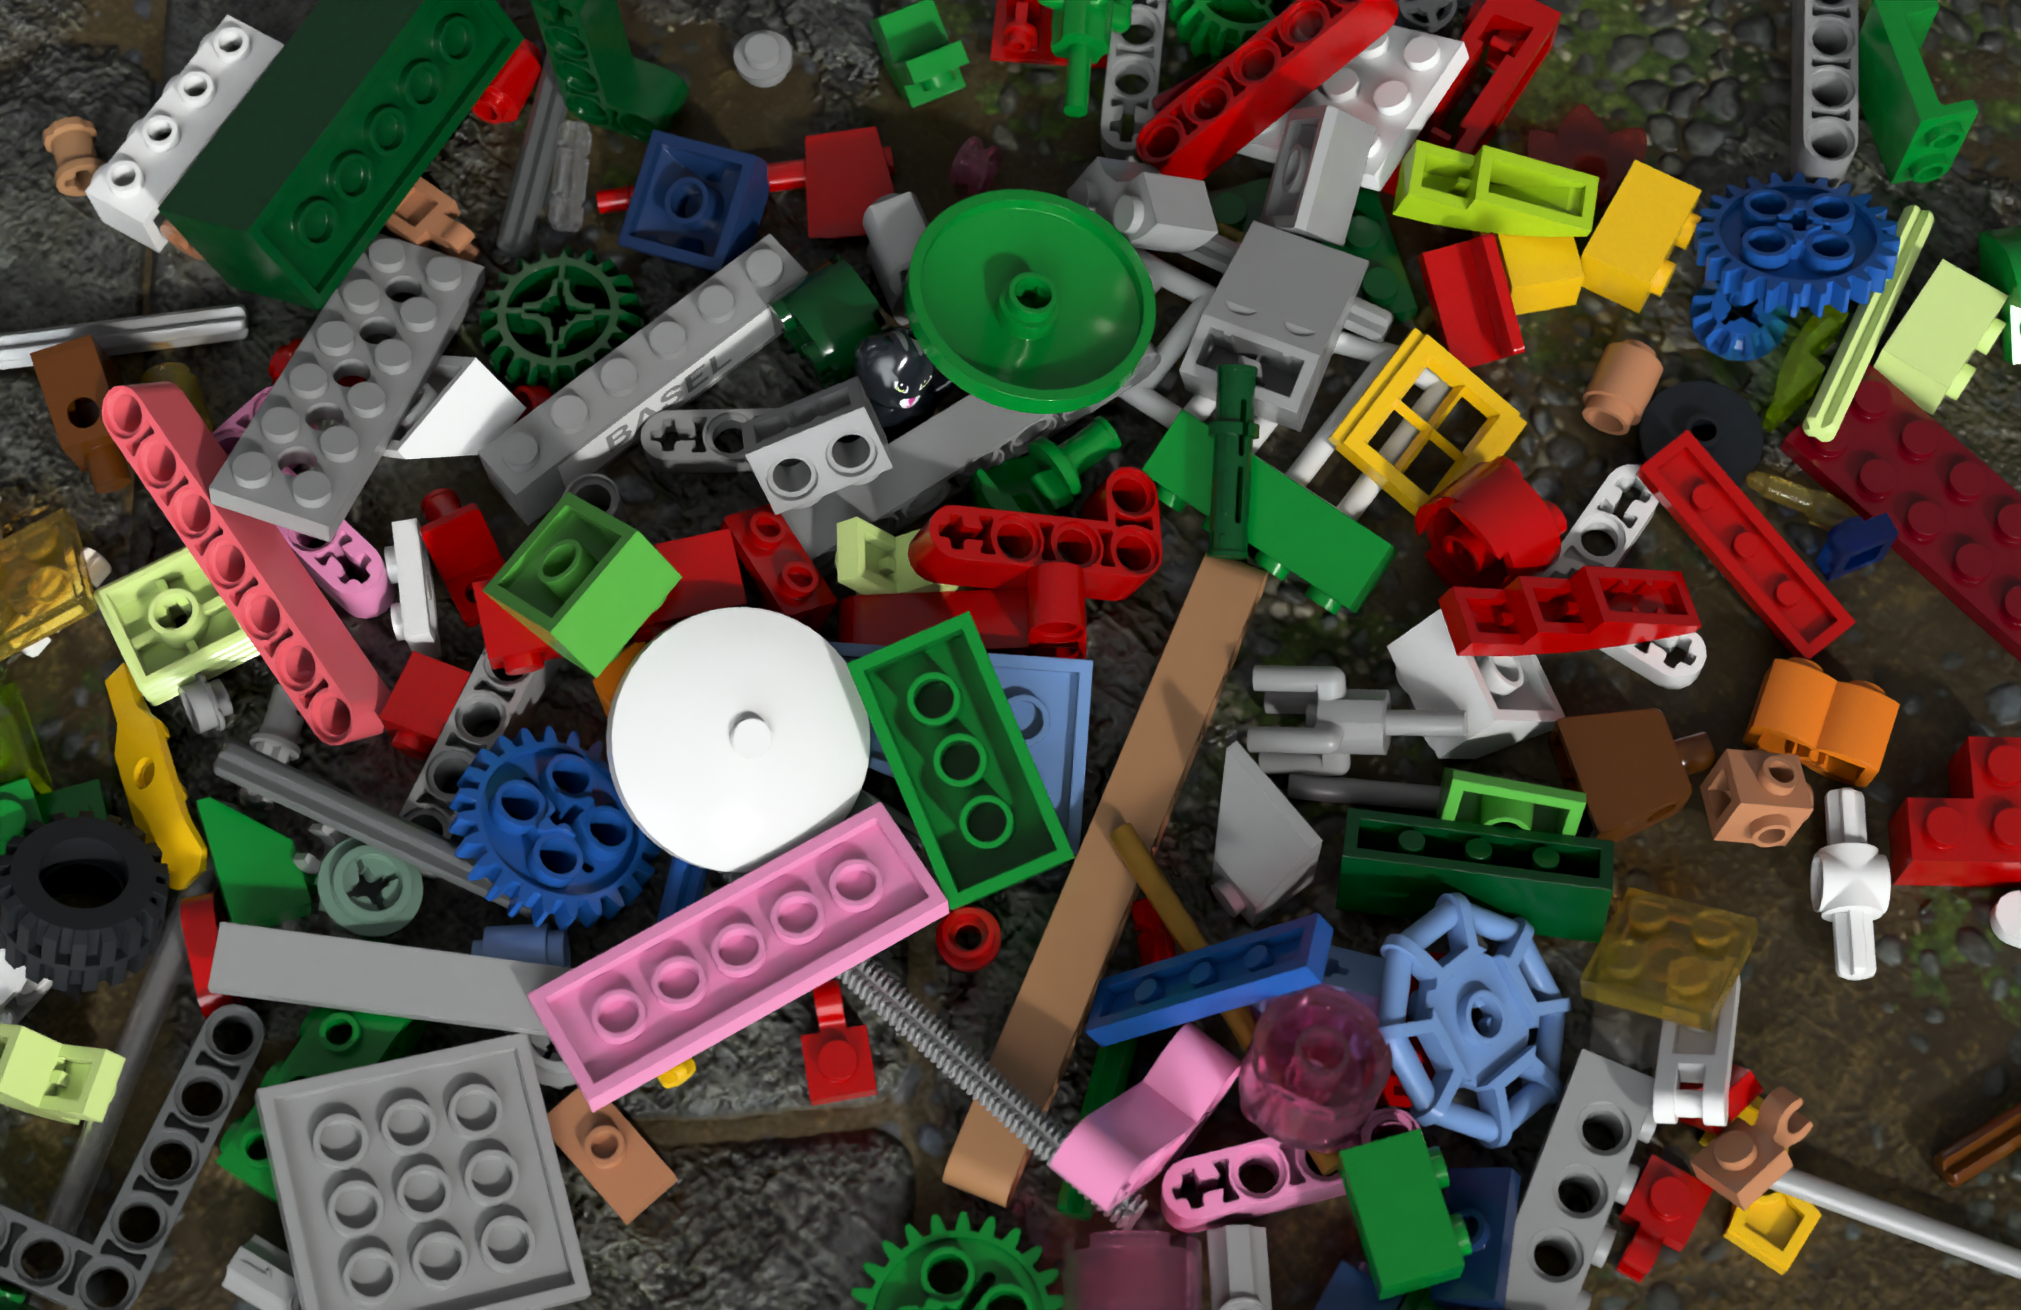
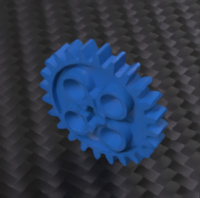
M1797 172L1794 175L1792 182H1784L1777 173H1771L1768 184H1762L1751 176L1747 177L1745 190L1729 184L1726 186L1725 197L1712 195L1709 208H1701L1700 216L1702 220L1696 224L1694 250H1697L1696 265L1706 267L1704 276L1706 281L1721 280L1719 293L1722 295L1739 290L1741 292L1740 305L1745 306L1756 299L1764 301V313L1769 314L1777 305L1786 306L1790 317H1796L1800 307H1809L1816 317H1822L1824 305L1829 304L1836 310L1845 313L1848 309L1849 299L1865 305L1869 301L1870 291L1882 293L1885 288L1886 279H1893L1900 245V237L1895 236L1897 222L1886 220L1887 208L1885 206L1870 207L1871 194L1850 196L1851 184L1849 183L1842 184L1836 189L1827 187L1828 178L1820 177L1814 184L1806 183L1805 177L1801 172Z
M546 726L537 740L534 739L526 727L521 728L512 742L504 735H501L496 739L490 750L482 748L458 780L456 785L460 789L449 804V807L458 814L448 828L450 833L464 836L465 838L454 854L458 858L475 859L476 864L467 875L469 881L487 877L492 883L486 893V900H494L503 893L510 898L508 905L509 916H515L525 906L531 908L532 922L535 927H539L549 914H554L560 931H566L576 917L588 929L595 924L601 915L611 920L624 905L629 906L643 890L642 887L654 874L655 869L650 864L661 852V848L650 841L624 808L614 787L609 764L600 759L602 742H595L586 751L580 748V739L577 731L573 730L564 743H559L552 726ZM556 783L563 786L569 793L561 790ZM504 809L513 812L519 820L511 817ZM593 835L599 837L606 845L598 842ZM542 862L550 864L557 873L548 870Z

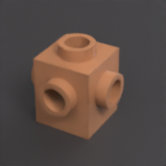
M1726 749L1700 785L1712 837L1716 841L1753 843L1759 847L1786 846L1813 811V791L1805 780L1799 755L1769 753L1761 749L1749 751Z

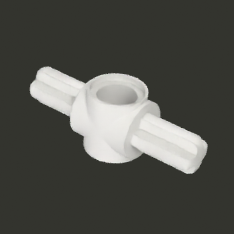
M1845 787L1828 791L1824 797L1827 846L1818 850L1813 857L1810 872V895L1814 911L1821 912V917L1826 921L1832 922L1836 974L1838 977L1847 980H1861L1871 978L1876 973L1873 920L1880 918L1887 911L1890 900L1891 875L1887 857L1884 854H1879L1877 847L1867 844L1863 793L1853 788Z

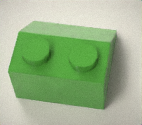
M567 491L482 591L562 657L597 678L608 664L621 654L624 645L646 619L661 607L669 592L680 581L682 576L637 529Z

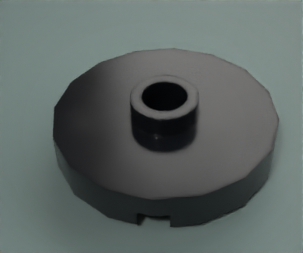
M1704 380L1679 382L1659 392L1647 406L1636 436L1640 463L1643 465L1687 429L1691 433L1695 430H1701L1708 433L1711 440H1698L1699 443L1741 489L1757 468L1764 445L1760 418L1749 402L1727 386Z

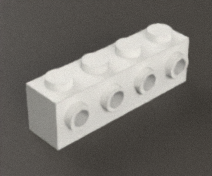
M227 14L215 31L209 32L202 39L197 53L181 73L173 76L167 82L162 96L143 119L134 123L129 130L126 141L110 161L101 165L94 173L85 193L102 222L160 253L168 243V240L160 231V226L166 218L157 208L285 45Z

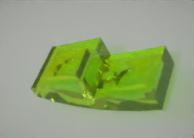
M1830 304L1824 305L1822 317H1816L1813 314L1791 345L1770 391L1762 420V426L1768 432H1773L1813 395L1826 368L1817 358L1835 343L1849 314L1848 312L1842 313Z

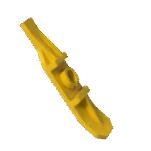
M123 662L105 680L117 722L115 760L134 824L146 832L145 844L156 842L163 852L161 863L168 864L170 875L168 887L175 890H185L206 871L208 847L189 815L185 802L189 798L187 789L179 782L167 740L170 738L168 728L151 713L127 664Z

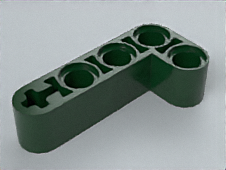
M530 0L563 101L575 116L585 122L648 144L653 130L665 133L670 132L689 96L690 89L687 83L671 70L632 57L616 0Z

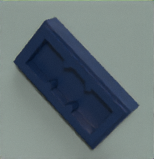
M1512 1167L1448 1168L1450 1186L1445 1187L1444 1201L1449 1215L1458 1212L1461 1214L1469 1235L1472 1254L1462 1256L1465 1266L1460 1278L1431 1286L1430 1300L1439 1308L1504 1309L1521 1176Z

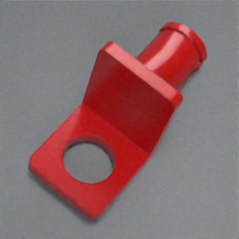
M439 488L427 494L421 502L420 509L424 518L429 523L422 526L419 533L465 625L473 627L480 624L477 605L468 600L469 592L473 588L472 583L492 579L505 562L478 505L471 503L462 507L460 499L454 490Z

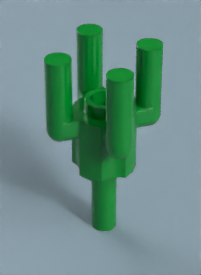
M1037 0L1039 4L1052 9L1051 50L1056 57L1068 59L1064 98V113L1066 115L1079 118L1087 114L1091 64L1098 63L1103 55L1110 53L1111 31L1121 34L1130 28L1133 0Z

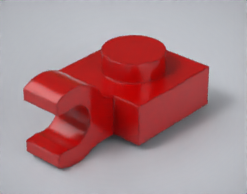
M839 979L827 981L813 989L820 1032L800 1036L812 1106L878 1095L867 1025L847 1027Z
M1652 1154L1618 1217L1619 1220L1634 1227L1636 1230L1615 1270L1640 1284L1644 1276L1648 1275L1663 1244L1680 1253L1685 1247L1713 1189L1701 1180Z

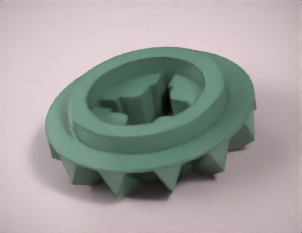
M353 837L340 842L328 852L320 865L314 882L317 885L320 898L319 910L327 912L335 922L337 931L347 930L360 935L364 941L372 937L386 935L390 938L404 928L418 912L423 896V882L418 867ZM363 874L369 883L376 881L382 883L390 880L385 888L376 896L378 907L376 904H372L367 896L358 898L356 896L348 897V894L359 883V875Z

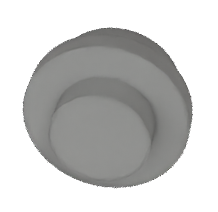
M758 30L745 35L737 43L734 50V63L737 72L742 78L756 87L767 88L780 83L789 72L793 62L792 49L787 39L771 30Z

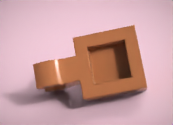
M422 177L418 179L382 227L397 239L425 248L433 242L442 253L472 263L482 255L478 248L470 244L475 238L474 233L460 222L455 221L460 215L456 201Z
M1780 1086L1764 1099L1758 1113V1118L1753 1126L1737 1117L1690 1160L1697 1178L1745 1211L1793 1167L1786 1149L1801 1141L1813 1127L1811 1120L1796 1111L1804 1104L1802 1098L1785 1087Z

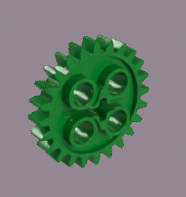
M960 1212L955 1230L946 1231L938 1214L932 1215L931 1235L922 1237L910 1223L905 1225L908 1246L901 1250L895 1244L884 1240L881 1244L889 1261L887 1265L882 1267L870 1262H865L863 1265L864 1272L874 1283L873 1288H852L851 1291L853 1300L865 1307L866 1310H967L982 1278L986 1274H992L995 1277L994 1284L982 1296L973 1310H990L996 1303L1002 1300L1018 1302L1025 1310H1066L1069 1308L1068 1296L1059 1294L1048 1295L1047 1293L1060 1280L1057 1268L1039 1273L1036 1271V1267L1043 1257V1249L1040 1245L1021 1254L1018 1251L1022 1237L1019 1228H1014L1003 1240L996 1238L995 1217L989 1216L980 1232H976L970 1229L967 1212ZM956 1264L967 1272L968 1279L960 1291L953 1294H941L930 1286L932 1273L941 1265Z

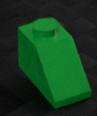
M211 797L196 800L197 815L229 923L270 927L311 915L312 901L310 896L318 894L317 885L314 884L317 874L305 873L294 864L292 859L297 853L294 841Z

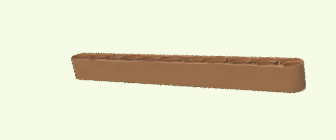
M1206 552L989 1061L992 1068H997L998 1074L1000 1072L1003 1073V1081L1009 1078L1008 1082L1010 1085L1012 1083L1015 1084V1092L1020 1088L1023 1095H1028V1102L1031 1099L1034 1100L1033 1104L1035 1106L1033 1109L1039 1105L1041 1112L1045 1110L1046 1115L1092 1008L1099 980L1103 979L1131 914L1133 902L1136 901L1141 887L1111 842L1109 835L1119 826L1131 823L1154 858L1258 608L1268 579L1269 572L1267 570L1240 560L1208 558ZM973 1100L949 1156L942 1182L1007 1208L1033 1149H1028L1029 1143H1022L1023 1138H1016V1133H1010V1127L1005 1128L1003 1126L1004 1122H998V1116L992 1117V1111H986L985 1106H980V1100Z

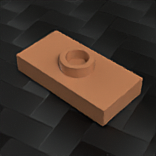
M576 1088L547 1113L554 1143L626 1225L678 1181L671 1169L612 1102L592 1112L580 1089Z

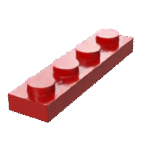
M1688 429L1639 467L1636 472L1638 478L1793 657L1807 660L1812 659L1856 623Z

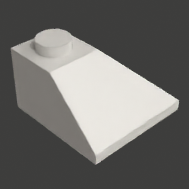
M442 355L382 456L400 459L478 455L479 450L513 426L526 407L477 358Z

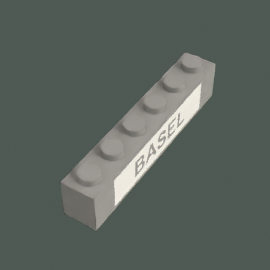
M769 233L479 450L478 455L490 484L526 525L529 526L560 501L566 488L574 479L584 474L599 473L641 441L642 427L652 415L665 410H682L782 334L781 329L783 327L771 311L768 302L777 297L776 295L806 275L807 271Z

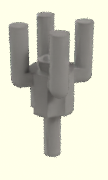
M1255 665L1253 669L1254 691H1265L1264 708L1266 714H1306V727L1249 726L1247 749L1248 752L1259 753V767L1265 774L1289 775V773L1341 776L1350 769V754L1387 755L1391 736L1466 737L1467 735L1466 711L1391 709V697L1388 690L1346 689L1345 674L1340 668L1335 666Z

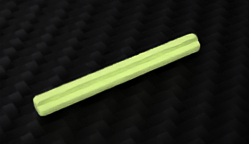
M1910 205L1904 208L1897 222L1895 236L1900 237V245L1893 279H1886L1885 288L1882 293L1870 291L1867 304L1859 303L1802 424L1804 433L1807 436L1817 437L1821 442H1828L1834 439L1935 222L1933 213L1930 210H1921L1917 205Z

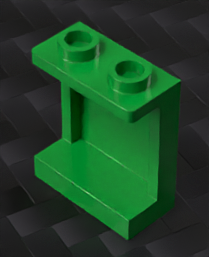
M1872 0L1859 32L1858 99L1890 184L1911 180L1916 183H1927L1940 178L1948 172L1979 112L1973 99L1946 105L1941 104L1919 51L1940 7L1937 0Z

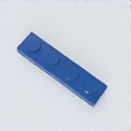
M1315 913L1100 979L1085 1032L1100 1047H1105L1321 984L1334 929L1319 913Z

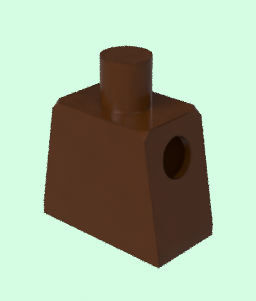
M91 334L30 353L63 451L82 472L90 473L94 489L97 493H111L129 486L132 483V478L127 466V459L108 433L103 423L101 411L103 399L107 392L115 386L124 385L120 370Z
M1656 708L1561 718L1556 720L1547 742L1564 789L1587 793L1586 805L1578 826L1582 837L1611 840L1614 843L1680 812L1692 793L1688 775L1710 770L1716 764L1714 748L1705 731L1673 739L1663 712Z

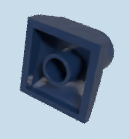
M653 130L617 245L697 268L711 275L716 274L753 246L769 195L767 162L749 153Z

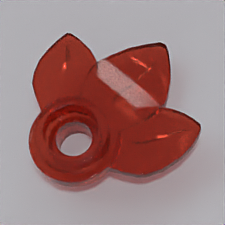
M1582 103L1578 104L1563 119L1557 134L1541 130L1530 131L1527 151L1529 158L1598 176L1599 183L1595 208H1599L1612 199L1617 183L1624 180L1633 162L1637 160L1644 163L1647 151V138L1642 127L1627 128L1609 136L1608 131L1587 105Z

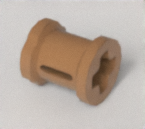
M77 116L65 117L54 121L42 134L43 144L48 152L54 154L58 170L54 176L56 187L59 192L67 196H87L85 190L89 187L94 173L101 165L105 164V162L98 159L94 146L98 134L96 127L90 120H84Z

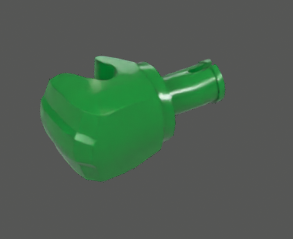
M1102 416L1093 419L1092 423L1060 445L1051 442L1044 436H1039L1028 444L1029 455L1005 460L1002 464L995 465L985 472L981 467L976 470L968 482L974 499V507L1061 516L1075 500L1082 496L1079 475L1111 453L1120 450V447H1122L1121 441L1111 424Z

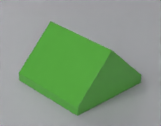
M1444 767L1435 818L1575 836L1586 805L1587 793Z

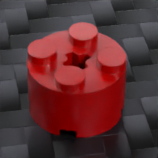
M1497 456L1491 462L1476 464L1421 506L1415 516V529L1417 537L1426 531L1432 548L1425 552L1424 555L1431 568L1449 589L1452 586L1504 589L1518 576L1539 577L1558 561L1561 553L1560 535L1567 530V521L1558 506L1548 500H1542L1531 485L1523 479L1520 469L1510 458Z

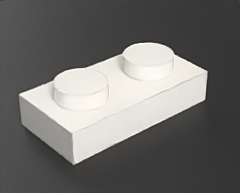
M417 518L392 522L394 545L384 548L389 580L391 584L398 583L400 602L391 604V619L397 641L406 640L412 652L416 651L432 658L442 657L431 557L419 533L421 526Z

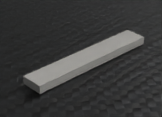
M220 921L208 989L210 993L548 1036L531 1007L527 994L574 968Z

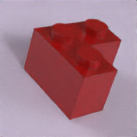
M1968 736L1948 762L1951 798L1907 797L1888 822L1893 885L2021 888V737Z

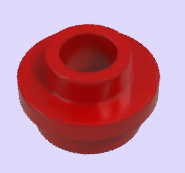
M964 906L957 910H951L941 919L936 930V946L939 955L946 964L960 971L972 972L987 967L997 957L1001 948L1002 936L997 920L991 913L977 906ZM967 931L975 932L981 937L980 944L971 950L962 949L956 943L957 938Z

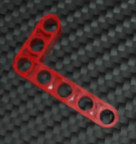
M1295 1L1150 119L1141 128L1136 138L1135 148L1138 156L1145 164L1160 170L1162 175L1204 180L1393 26L1399 14L1397 1Z

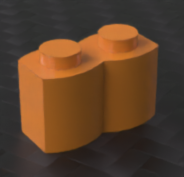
M1798 657L1787 660L1775 658L1764 675L1742 742L1753 749H1761L1769 753L1799 755L1801 764L1818 774L1844 784L1867 788L1879 772L1900 704L1886 696L1884 690L1873 683L1862 680H1853L1848 683L1839 682L1823 673V669L1813 661Z

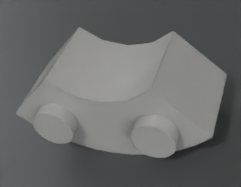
M1097 156L1067 190L1069 200L1085 206L1107 220L1117 231L1124 235L1134 248L1184 253L1201 247L1218 233L1204 181L1162 175L1160 170L1149 164Z

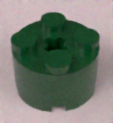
M835 254L768 302V306L783 327L781 331L800 359L805 357L816 370L814 375L823 390L831 384L853 378L854 350L859 341L871 334H877L886 325L879 311L882 307L852 266L844 258L840 259L838 254ZM890 325V326L887 327L886 329H888V328H894V326H893V325Z

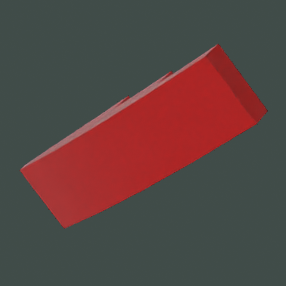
M1584 565L1569 579L1518 576L1504 589L1452 586L1438 599L1457 656H1523L1577 652L1694 633L1702 627L1681 571Z

